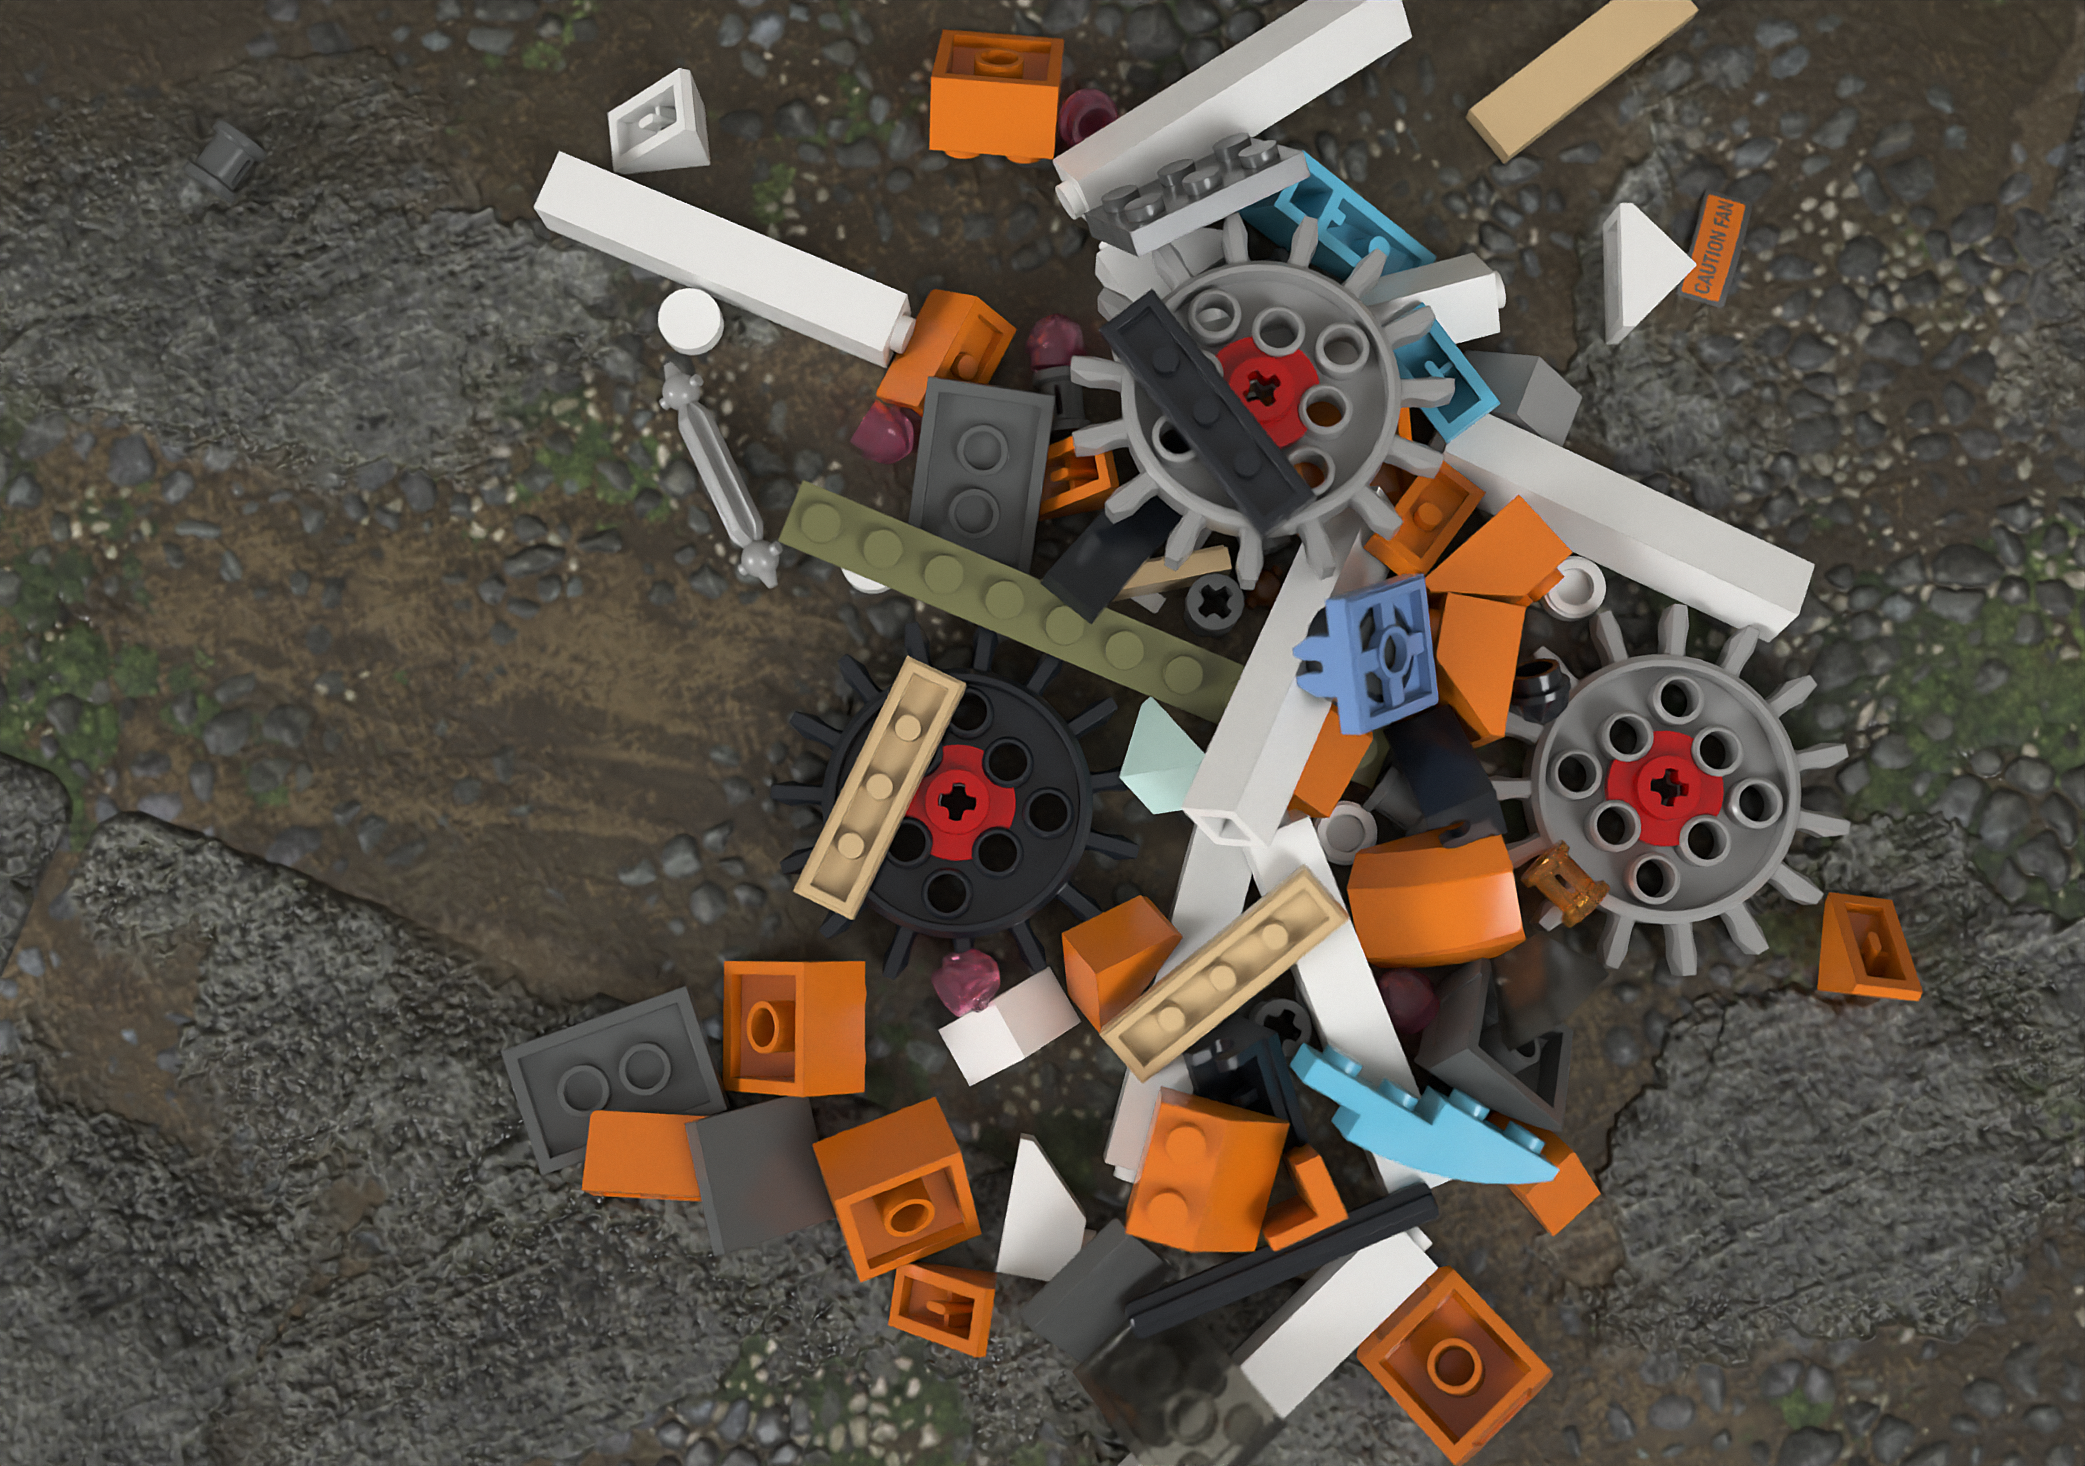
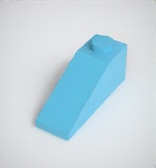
M1304 150L1301 151L1304 152L1311 177L1236 211L1239 212L1240 217L1278 246L1286 248L1289 252L1291 250L1292 236L1304 216L1318 219V244L1310 263L1344 281L1351 275L1358 262L1376 248L1387 255L1380 277L1432 264L1436 259L1433 253Z

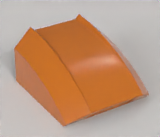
M1461 822L1360 849L1355 854L1347 893L1356 935L1366 960L1379 968H1420L1462 964L1481 958L1490 959L1522 951L1526 936L1523 931L1514 882V867L1502 836L1491 834L1461 847L1444 848L1438 836L1446 830L1458 828L1464 823Z
M1450 1265L1437 1268L1359 1345L1356 1355L1365 1368L1455 1466H1462L1477 1454L1489 1440L1538 1394L1553 1376L1551 1369Z

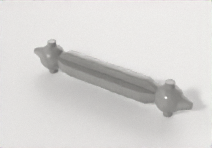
M672 362L664 365L665 383L662 389L663 398L659 401L660 405L665 410L669 408L678 410V426L730 538L743 548L741 555L742 563L738 565L739 572L744 576L750 574L759 577L769 589L774 588L778 585L776 568L779 564V554L783 551L782 546L777 541L770 543L763 540V521L711 411L698 402L700 386L703 385L702 378L698 374L690 376L682 373Z

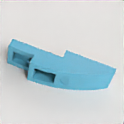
M1303 1042L1289 1064L1304 1083L1341 1104L1331 1121L1343 1136L1378 1156L1419 1171L1446 1178L1479 1183L1525 1184L1553 1181L1559 1171L1541 1153L1545 1145L1542 1139L1513 1121L1508 1123L1505 1130L1485 1119L1490 1111L1489 1108L1457 1088H1454L1450 1096L1447 1097L1428 1085L1419 1099L1407 1089L1385 1077L1378 1087L1358 1075L1363 1067L1362 1064L1330 1044L1321 1053Z

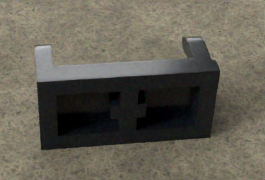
M1450 704L1383 730L1386 741L1405 776L1429 829L1448 826L1456 820H1465L1458 828L1446 830L1438 836L1444 848H1457L1491 834L1497 836L1508 833L1496 790Z
M1235 1014L1182 1052L1196 1096L1289 1121L1290 1125L1281 1156L1295 1146L1301 1148L1310 1142L1276 1031Z

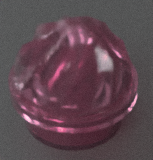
M1087 88L1075 92L1069 98L1064 99L1059 112L1058 130L1060 136L1071 148L1117 120V107L1114 101L1101 90Z
M1055 313L1037 321L1030 333L1029 339L1025 342V352L1031 355L1030 369L1038 372L1052 367L1071 366L1072 356H1087V345L1083 342L1080 325L1063 314Z
M875 399L849 441L863 450L862 458L867 461L870 459L889 465L910 453L914 441L913 424L900 411L901 407L894 403L889 408Z
M976 949L957 954L951 952L942 959L943 966L932 973V982L941 1000L958 1017L964 1016L971 1010L976 1013L985 1010L1000 986V973L996 961L989 955Z
M1399 967L1382 974L1376 982L1393 1027L1397 1028L1404 1035H1410L1423 1029L1432 1021L1439 1010L1440 999L1434 993L1433 982L1425 974L1407 967Z

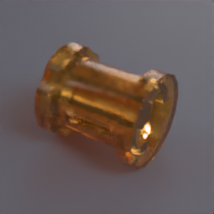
M1560 840L1548 848L1530 865L1520 881L1527 888L1535 886L1562 913L1560 921L1567 928H1570L1584 919L1601 903L1610 891V886L1604 880L1595 881L1568 854L1570 846L1564 840ZM1560 874L1575 889V892L1570 893L1555 878V875Z

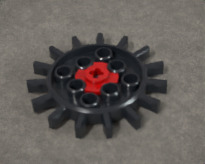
M918 621L905 624L904 646L909 657L933 667L930 641ZM980 625L973 636V658L970 667L937 669L966 683L967 687L962 698L975 697L981 700L987 708V716L980 727L970 731L961 730L950 721L937 747L936 758L927 768L899 826L914 825L923 831L926 839L924 852L916 860L903 862L893 856L889 847L855 919L851 920L830 910L819 928V931L827 939H832L848 931L858 916L869 907L897 924L893 941L884 954L882 976L892 980H896L909 965L912 947L920 933L940 938H951L954 944L952 973L959 991H971L974 988L978 973L974 950L976 937L998 933L1006 929L1012 933L1017 943L1020 957L1035 974L1046 969L1045 949L1034 935L1030 927L1029 918L1043 909L1054 898L1062 901L1079 920L1084 922L1104 913L1096 899L1081 892L1070 881V877L1077 868L1084 851L1101 853L1113 860H1135L1140 847L1123 835L1106 834L1091 828L1093 795L1101 792H1125L1130 789L1120 779L1122 765L1106 771H1089L1084 753L1078 742L1081 737L1089 732L1104 727L1114 716L1118 706L1113 698L1109 697L1092 702L1077 716L1064 720L1054 707L1043 699V694L1048 686L1060 675L1064 660L1044 653L1039 657L1029 679L1023 684L1006 676L993 673L991 668L998 647L997 632ZM845 654L837 663L844 681L862 697L865 705L851 719L844 730L836 729L828 725L817 715L798 711L794 712L789 722L806 740L823 744L832 750L824 783L814 785L791 780L771 785L770 798L791 807L821 806L824 826L893 686L891 685L885 690L880 689L872 680L865 665L849 654ZM1003 746H1013L1020 749L1027 759L1025 772L1019 778L1012 781L1000 780L990 770L991 756L997 749ZM955 787H964L968 799L976 801L975 810H964L962 820L960 821L951 820L952 816L949 809L941 806L943 797H953ZM1041 796H1055L1064 803L1067 809L1065 823L1055 831H1042L1036 828L1030 820V807ZM994 835L1008 837L1017 848V857L1014 864L1002 872H993L986 869L979 857L982 843ZM815 846L795 850L780 861L783 874L801 875ZM943 875H954L960 878L966 888V898L963 905L950 913H943L937 910L932 905L929 897L932 883Z

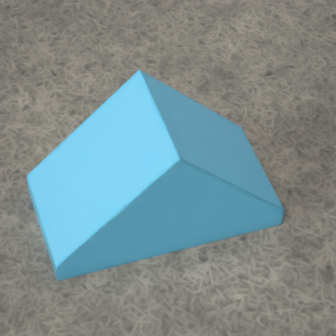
M1422 302L1413 310L1425 307L1426 305ZM1436 318L1431 330L1418 341L1393 350L1400 378L1416 379L1431 376L1454 378L1455 392L1449 404L1434 408L1418 407L1447 444L1500 405V401Z

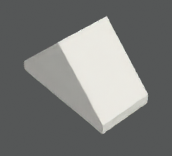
M678 68L608 113L614 172L631 174L710 165L705 108L690 70Z
M1619 203L1603 223L1606 344H1619L1697 266L1682 249L1633 203Z
M1048 966L1046 969L1032 975L938 1031L969 1086H972L1028 1057L1081 1021L1050 966Z

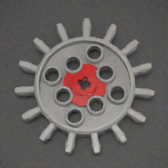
M1235 212L1225 216L1221 238V247L1227 265L1208 270L1194 277L1185 265L1180 252L1171 243L1152 251V259L1157 274L1172 291L1162 301L1291 464L1294 466L1298 463L1308 462L1316 465L1322 471L1325 482L1319 487L1312 489L1316 494V501L1267 538L1298 533L1305 548L1307 562L1319 580H1323L1333 576L1336 569L1335 548L1327 536L1322 523L1335 517L1348 506L1365 521L1371 530L1387 541H1390L1399 532L1403 523L1402 519L1393 506L1370 487V483L1379 472L1383 463L1395 465L1414 475L1435 478L1445 455L1428 445L1402 438L1395 434L1400 408H1434L1449 404L1455 392L1454 378L1434 376L1416 379L1400 378L1393 350L1422 338L1431 330L1436 316L1429 305L1408 311L1387 324H1379L1372 312L1361 302V299L1379 281L1387 255L1376 248L1360 260L1351 275L1340 285L1331 278L1308 269L1317 249L1318 219L1304 216L1292 236L1290 258L1287 263L1250 261L1247 250V231L1239 212ZM1104 287L1098 296V312L1107 321H1110L1131 305L1133 301L1121 293ZM1216 308L1226 312L1231 318L1232 323L1221 331H1209L1199 325L1196 317L1206 309ZM1270 325H1281L1293 333L1295 341L1285 348H1273L1261 339L1259 333ZM1336 341L1346 342L1355 348L1359 359L1349 365L1335 364L1326 357L1324 347ZM1072 356L1070 366L1071 382L1088 388L1121 392L1122 418L1106 423L1088 425L1072 432L1076 457L1094 456L1113 449L1128 447L1140 472L1134 479L1117 488L1105 502L1106 516L1114 524L1133 515L1146 501L1158 495L1167 505L1183 516L1178 526L1168 537L1165 566L1177 571L1191 556L1196 539L1204 528L1222 534L1237 536L1240 540V551L1236 562V571L1240 589L1254 590L1263 567L1262 541L1192 451L1184 454H1173L1161 445L1160 438L1162 435L1174 428L1122 362L1110 361L1094 356ZM1255 392L1256 396L1260 399L1271 396L1272 403L1267 407L1259 399L1248 403L1247 395ZM1316 402H1328L1339 410L1342 420L1334 426H1318L1309 419L1306 409Z
M1673 604L1663 609L1658 624V652L1651 655L1629 657L1623 642L1621 629L1611 610L1599 613L1588 619L1591 639L1599 654L1602 669L1585 676L1581 680L1576 679L1568 671L1560 658L1546 647L1541 646L1525 658L1526 661L1541 658L1555 659L1560 664L1561 673L1569 676L1571 689L1569 691L1568 706L1559 717L1545 724L1527 722L1512 708H1509L1504 735L1516 738L1528 745L1522 778H1509L1498 775L1489 777L1499 801L1517 799L1521 800L1523 804L1525 820L1530 834L1522 840L1505 844L1513 867L1518 868L1531 858L1540 855L1548 869L1560 882L1556 890L1541 902L1529 922L1538 931H1550L1565 920L1573 906L1581 899L1586 904L1607 914L1604 930L1597 943L1595 964L1605 968L1618 969L1627 953L1630 934L1635 922L1662 924L1665 933L1666 959L1671 975L1689 976L1696 975L1697 951L1693 939L1692 922L1719 915L1725 923L1733 942L1743 953L1758 955L1769 949L1761 927L1746 907L1745 900L1768 882L1786 899L1796 903L1812 905L1819 902L1824 893L1808 877L1789 867L1783 859L1791 845L1795 831H1801L1817 838L1849 834L1851 821L1831 812L1811 811L1800 807L1801 784L1799 772L1805 769L1828 768L1849 756L1846 744L1818 743L1802 750H1794L1791 740L1779 720V717L1784 712L1802 703L1817 686L1810 675L1780 684L1768 697L1763 699L1750 685L1738 678L1744 664L1753 654L1760 634L1759 630L1750 625L1736 630L1728 638L1715 665L1700 659L1687 657L1685 647L1689 628L1687 605ZM1667 683L1678 686L1686 695L1687 707L1681 717L1670 715L1662 706L1661 692ZM1616 720L1630 724L1635 730L1637 743L1635 749L1629 755L1618 752L1610 742V728ZM1706 735L1718 738L1724 745L1725 760L1719 769L1709 767L1701 758L1700 744ZM1565 757L1578 760L1585 768L1586 782L1579 792L1567 790L1559 780L1558 768ZM1659 779L1660 786L1669 788L1668 799L1662 800L1660 793L1651 791L1650 784L1652 780ZM1747 786L1756 789L1764 800V811L1756 821H1752L1744 816L1739 806L1740 794ZM1605 809L1616 811L1624 821V835L1615 845L1604 841L1597 830L1598 817ZM1697 823L1706 826L1714 839L1713 850L1705 859L1694 855L1688 845V834ZM1647 860L1655 863L1663 874L1662 888L1653 897L1645 895L1639 889L1636 881L1638 868Z

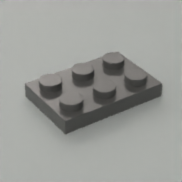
M1248 133L1235 134L1213 145L1214 153L1196 162L1193 159H1183L1162 167L1157 172L1159 179L1140 188L1137 185H1126L1106 193L1101 198L1103 205L1084 213L1092 237L1140 257L1311 177L1304 152L1277 145L1274 140L1263 141L1251 138Z
M929 376L908 524L1030 575L1057 395Z
M690 985L501 1051L541 1176L585 1160L590 1115L595 1110L710 1116L731 1108Z

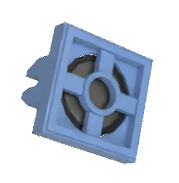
M1423 573L1402 574L1325 599L1326 606L1317 611L1308 627L1306 639L1293 648L1294 657L1305 660L1307 674L1296 677L1297 686L1316 697H1322L1329 702H1338L1341 734L1362 735L1438 704L1439 698L1426 584Z

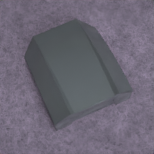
M1486 958L1470 962L1446 976L1424 1005L1427 1008L1422 1039L1419 1054L1413 1062L1439 1081L1453 1089L1457 1088L1488 1108L1527 1124L1562 1133L1570 1074L1573 1030Z

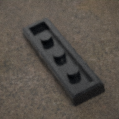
M1150 289L1099 328L1100 335L1261 541L1316 501L1314 491L1153 289Z
M1176 431L1163 445L1167 451L1173 454H1184L1191 451ZM1138 472L1132 479L1138 476L1140 472ZM1158 495L1146 501L1133 515L1114 524L1106 516L1104 509L1049 569L1040 584L1092 625L1171 535L1183 516L1167 505Z

